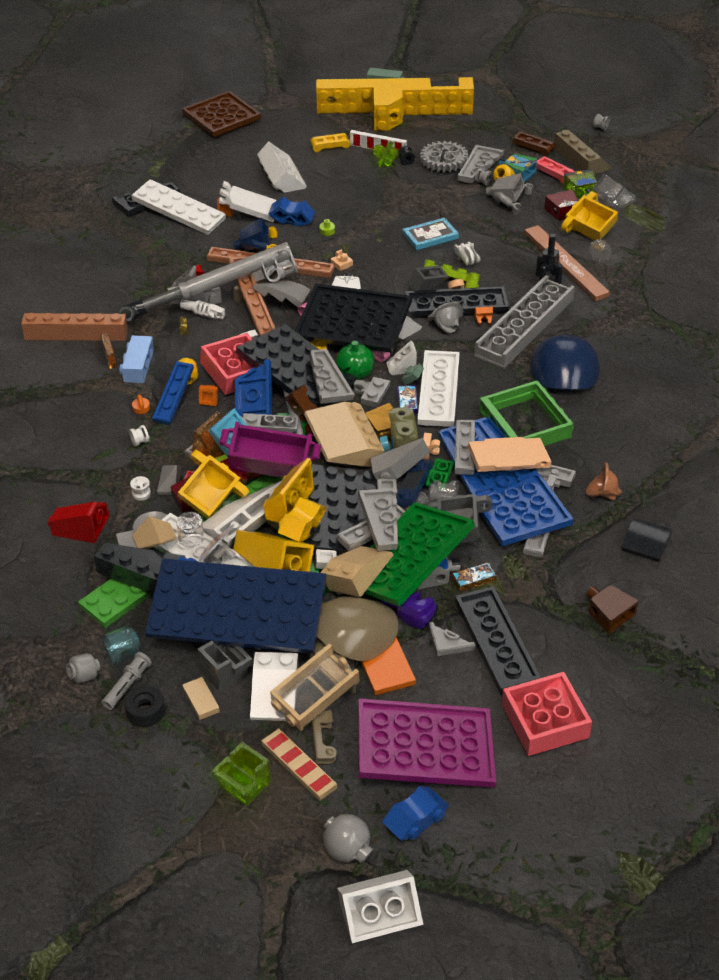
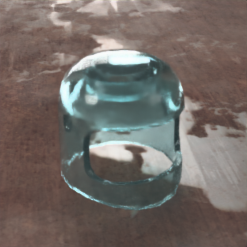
M129 626L121 627L104 635L105 645L113 664L121 661V653L127 649L131 655L136 654L140 650V638L137 632Z

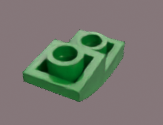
M436 458L433 469L430 470L426 487L445 490L454 468V462Z

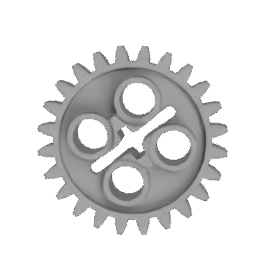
M440 141L438 143L432 142V145L427 144V147L424 146L421 149L420 159L423 166H427V169L431 168V171L435 169L437 172L442 170L443 173L446 170L449 172L451 170L457 171V168L462 169V166L467 161L468 150H465V147H462L461 144L457 145V142L453 144L451 141L448 143L446 141H443V143Z

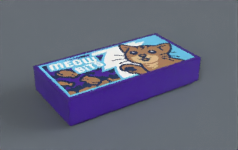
M398 386L399 408L408 407L413 409L414 414H418L416 386Z

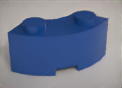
M283 196L272 203L268 214L282 224L288 223L294 224V226H303L312 222L315 211L306 201L292 202Z
M419 786L407 799L395 803L382 823L400 840H414L434 822H439L443 819L449 804L430 787Z

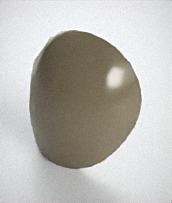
M339 597L322 604L317 637L326 646L330 643L333 651L344 657L357 661H367L382 654L392 644L398 633L399 622L395 612L382 603L358 597Z

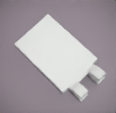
M223 182L222 187L227 189L221 188L220 195L226 198L220 197V204H228L231 209L274 222L275 219L268 213L272 203L276 201L275 199L236 186L231 187L228 182Z

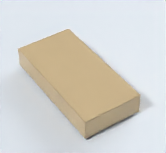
M203 677L182 685L199 720L220 712L219 706Z

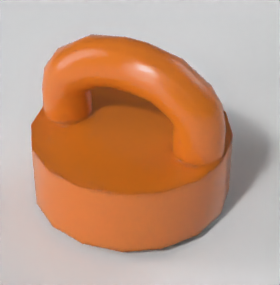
M138 394L137 399L132 402V409L136 414H145L150 410V402Z

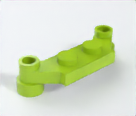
M426 259L424 267L438 265H435V261ZM448 264L441 266L448 276L466 281L465 288L479 287L480 274L473 272L469 274L467 273L468 270L462 268L455 270L452 269L453 266Z

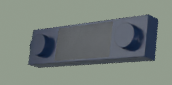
M421 459L410 468L396 494L397 504L400 507L411 506L416 501L429 476L430 470L433 468L432 460Z

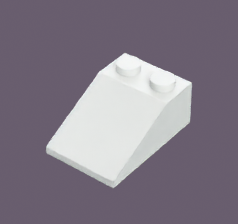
M255 652L250 720L287 721L281 711L277 712L272 707L270 691L299 668L298 653ZM297 688L284 698L294 710L296 707Z

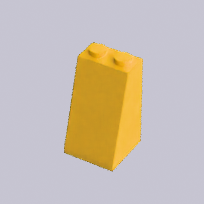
M237 530L233 549L255 567L310 572L314 545L267 533Z

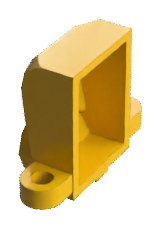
M591 191L572 206V209L566 214L561 230L566 233L571 230L578 231L588 238L598 241L614 226L618 219V212L597 202L598 194Z
M194 450L190 458L199 467L179 490L177 496L208 519L215 514L232 491L242 498H245L250 491L239 481L240 477L229 470V467L224 463L221 464L211 455L206 457L200 451Z

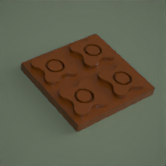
M231 91L182 108L184 115L213 137L261 119L260 112Z

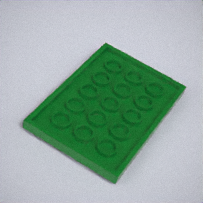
M414 502L397 520V549L384 550L392 552L393 556L364 594L400 607L476 526L474 520ZM375 543L370 548L376 549Z

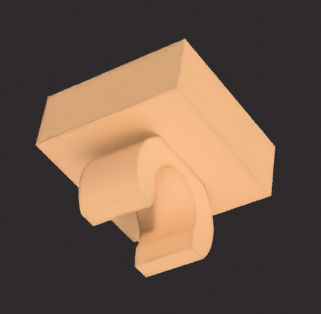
M342 249L336 251V256L331 258V264H335V268L339 271L353 266V260L348 257L347 253H342Z
M424 433L423 439L430 453L439 455L440 448L438 447L440 446V440H432L431 433ZM430 453L427 454L423 459L429 460Z

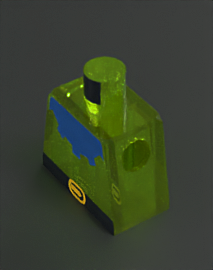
M591 169L564 174L563 188L567 191L573 190L577 199L591 191L596 193L597 181Z

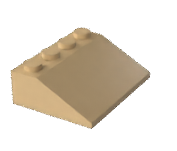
M341 402L305 411L304 413L318 444L321 445V451L327 462L372 467L370 458L385 451L359 403Z

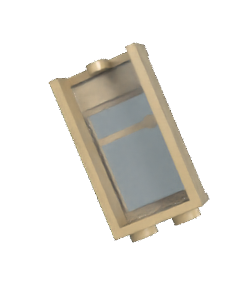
M329 643L270 691V703L277 712L281 711L285 715V719L292 727L296 726L301 731L305 725L354 684L356 685L360 682L359 671L355 669L351 672L347 667V661L343 657L337 659L333 655L332 645Z

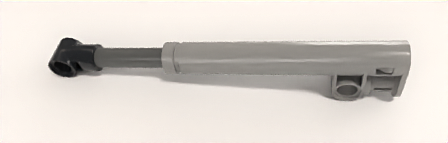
M285 242L189 279L186 282L179 283L177 288L144 301L140 299L121 306L118 314H121L123 309H129L130 316L127 318V321L147 314L146 311L182 297L185 300L190 298V296L198 295L259 270H262L267 281L277 282L285 278V275L293 272L297 274L298 268L288 243ZM270 270H275L276 272L274 279H270L268 276Z

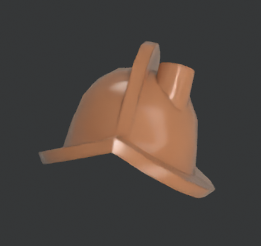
M607 462L603 464L600 474L586 488L588 497L601 496L613 501L616 495L621 494L622 491L618 487V478L609 470Z

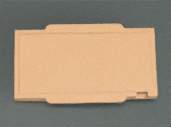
M494 438L468 442L467 448L478 472L517 471L520 469L550 468L552 461L540 438Z

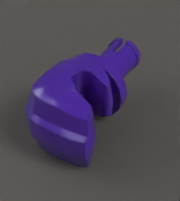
M420 592L412 593L400 607L382 600V604L397 609V614L401 617V620L417 629L426 627L437 609L434 599L430 597L421 599Z

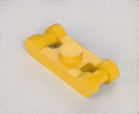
M345 133L317 136L310 140L315 152L325 148L332 149L341 146L348 148L350 146V141Z

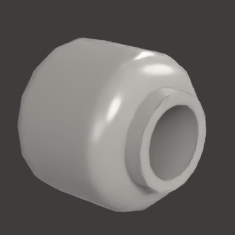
M89 653L73 656L70 658L69 663L66 664L68 678L75 683L94 680L97 676V671L100 670L98 659H94Z

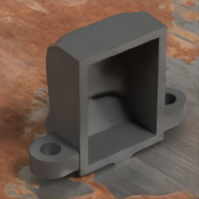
M476 494L455 495L437 499V502L425 504L426 506L474 520L476 526L459 544L481 539L479 513L488 512L493 507L490 496H476Z

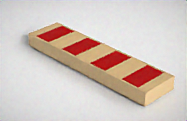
M277 729L262 740V746L319 801L337 789V783L280 729Z

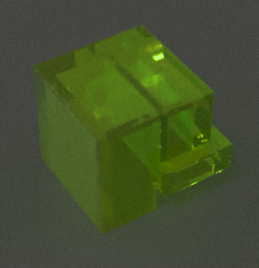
M243 741L230 752V758L228 756L224 758L211 771L212 777L219 781L220 787L246 806L271 783L270 761Z

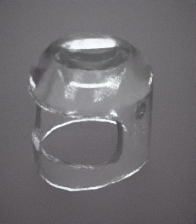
M440 480L433 481L428 490L429 502H437V499L457 495L459 480H452L451 483H440Z

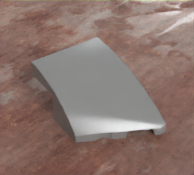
M292 281L254 284L252 287L264 297L269 292L282 302L286 298L297 307L301 306L310 291L306 286Z

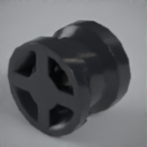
M403 146L399 149L398 155L403 164L410 165L414 162L415 155L411 147Z

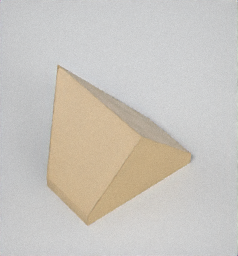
M148 516L132 535L136 547L141 549H148L177 540L170 523Z

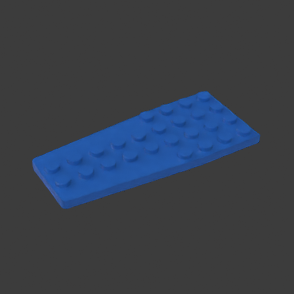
M489 417L475 420V441L507 438ZM456 426L440 430L439 438L451 461L454 462L455 467ZM474 464V475L459 474L469 494H476V496L487 495L492 498V509L480 514L501 546L573 525L574 519L535 469L478 472Z

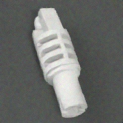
M182 299L180 302L181 309L192 311L195 315L221 320L225 317V309L215 304L206 303L201 300L195 302L187 299Z

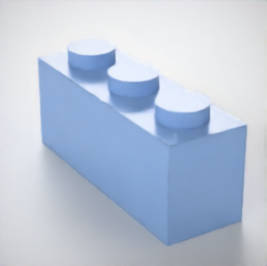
M132 335L130 342L127 343V352L123 355V364L120 365L119 370L120 375L123 376V382H145L154 352L152 336Z

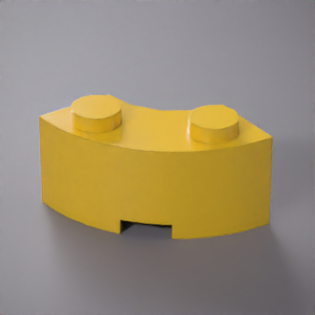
M299 497L293 509L281 518L278 525V533L298 542L306 540L310 536L311 528H317L327 507L307 498Z

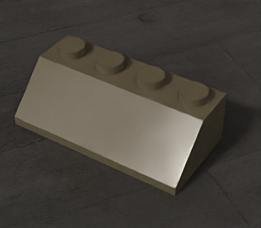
M563 130L555 134V150L579 171L591 169V172L583 173L586 177L612 169L610 164L569 130Z

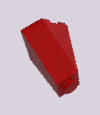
M89 502L56 508L53 515L48 519L51 535L96 543L110 517L108 503Z

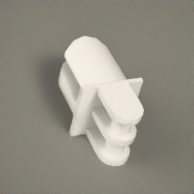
M467 242V244L461 243L459 246L457 244L454 245V251L458 255V260H462L466 266L468 264L473 265L474 262L476 264L480 262V256L474 250V243Z

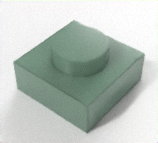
M420 363L415 366H409L404 371L405 375L401 379L403 383L407 385L417 380L424 369Z

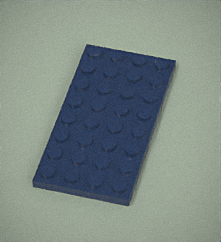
M162 558L145 635L151 638L201 643L213 641L214 644L314 654L327 575L326 573Z

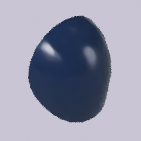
M569 334L552 336L539 343L532 354L530 362L531 374L534 380H538L544 387L555 390L576 391L592 387L599 377V360L591 344L581 337Z

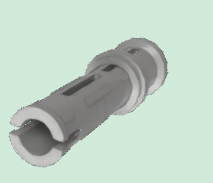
M137 652L134 655V660L130 665L125 666L124 674L105 698L102 699L101 704L103 707L112 710L132 683L140 680L142 672L152 664L147 655L141 652Z

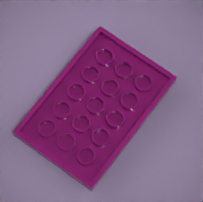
M358 699V778L495 787L496 773L490 708Z

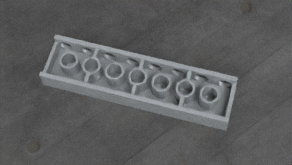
M545 275L476 341L474 356L504 369L574 300L575 286L566 287L548 280L549 276Z

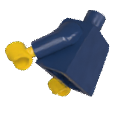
M260 218L240 230V238L234 241L233 245L236 250L244 248L246 252H252L257 249L267 250L277 246L276 244L269 245L270 238H277V229L273 226L268 228L264 220Z

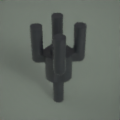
M550 234L548 248L543 251L542 256L539 255L537 257L536 276L539 277L540 281L547 271H552V275H556L555 282L561 284L563 265L559 263V251L555 249L556 235Z

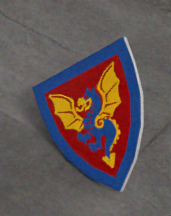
M234 524L211 541L199 557L200 562L216 546L218 548L210 556L212 561L217 562L223 553L230 560L236 556L222 541L234 527Z

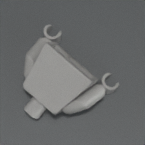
M521 173L498 178L492 187L486 188V195L493 196L496 203H503L508 207H512V213L518 215L521 212L522 205L513 202L517 201L523 189L524 194L531 195L533 185L531 183L524 184Z

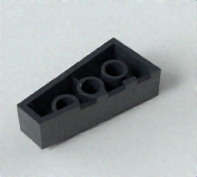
M104 543L94 555L97 573L154 595L162 558L179 560L181 556L186 557L185 555Z

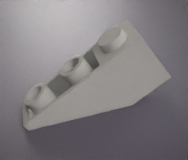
M243 414V421L247 426L288 433L297 431L298 416Z

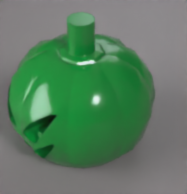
M352 341L351 344L343 347L338 352L336 363L341 368L340 371L343 374L347 372L362 380L372 372L375 359L372 351L364 345L358 344V341Z

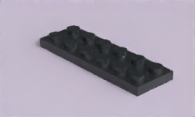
M504 286L405 291V295L412 296L408 317L431 315L440 305L449 302L459 303L463 307V314L465 315L474 314L476 307L493 306V313L509 311Z
M494 586L455 596V602L500 694H503V689L541 678Z

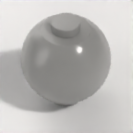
M341 814L336 818L332 816L325 823L324 828L326 830L323 833L324 847L335 860L349 863L356 859L362 864L374 850L369 846V828L358 816Z

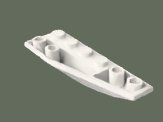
M282 481L225 505L199 525L197 529L215 538L234 524V527L222 539L229 548L233 549L237 530L254 532L268 521L265 517L263 504Z

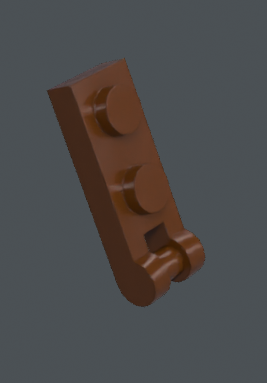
M522 131L513 137L512 142L519 146L539 151L543 156H547L556 147L554 142Z

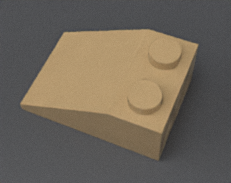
M359 546L332 558L320 573H326V585L329 590L361 597L392 558L393 553Z

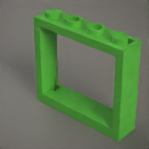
M538 380L480 398L479 412L484 418L489 417L507 438L518 436L498 410L531 399L536 400L556 427L524 436V439L540 438L543 445L547 446L572 438L574 427L571 419L566 416L563 409L557 405L554 398L547 393L545 387L543 388Z

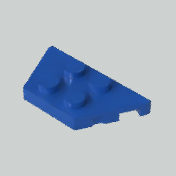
M269 359L264 360V364L259 367H253L246 374L235 379V410L242 417L244 413L272 415L271 361Z

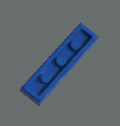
M176 361L152 417L153 422L171 425L193 372V364Z

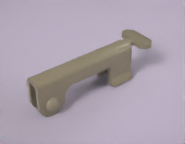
M313 700L310 701L309 707L314 704ZM332 710L322 711L311 720L316 764H332L336 760V749L332 746L324 745L321 728H332Z

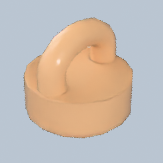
M463 279L448 282V289L464 288L465 286Z

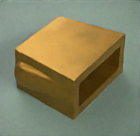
M390 403L365 413L379 441L380 437L388 436V440L391 441L389 411L393 407Z

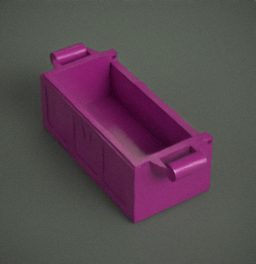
M235 422L234 428L222 429L219 441L221 446L229 449V469L282 478L293 467L306 458H310L311 446H313L311 461H318L321 451V445L312 441V434L306 436L241 425L240 422ZM229 432L233 433L231 444H227Z

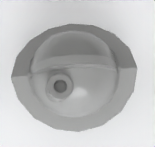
M456 302L445 303L436 308L431 315H428V318H433L439 328L451 334L459 327V317H462L463 307Z

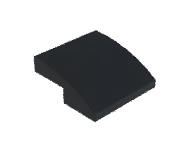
M633 518L621 550L660 562L672 529Z

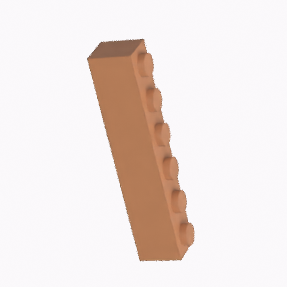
M24 313L21 322L24 340L126 341L128 334L126 314Z

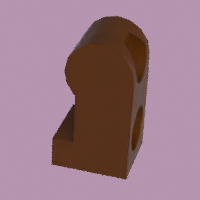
M305 384L292 391L285 397V400L301 421L308 422L304 415L305 411L317 409L318 407L306 395V392L309 390Z

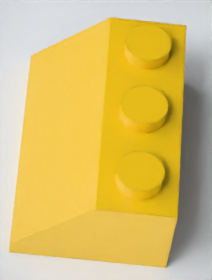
M306 458L293 467L284 476L278 487L274 489L271 496L265 500L263 509L265 510L267 520L279 523L281 518L293 509L299 497L308 498L312 493L314 482L310 458Z

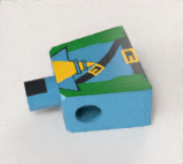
M513 154L509 159L502 157L499 160V165H508L514 170L515 174L521 173L522 179L525 182L536 172L537 158Z

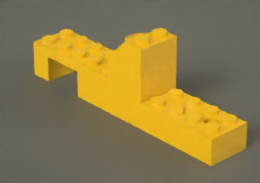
M473 77L458 78V86L431 87L430 78L316 79L317 114L374 113V131H389L402 123L403 115L473 114Z

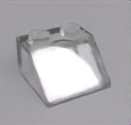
M605 174L601 176L593 187L598 197L602 200L604 198L607 199L606 203L612 207L616 205L622 208L638 200L625 187Z

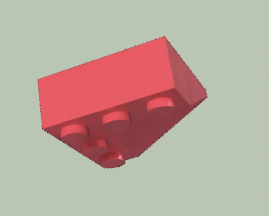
M248 333L201 346L200 363L225 395L235 392V379L246 374L254 367L235 353L238 346L252 340Z
M564 672L503 689L502 707L528 756L590 738L592 720Z

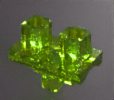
M390 141L385 148L380 144L375 145L373 148L374 155L381 157L377 163L378 167H381L382 164L390 167L393 160L397 157L399 150L392 147L394 142Z

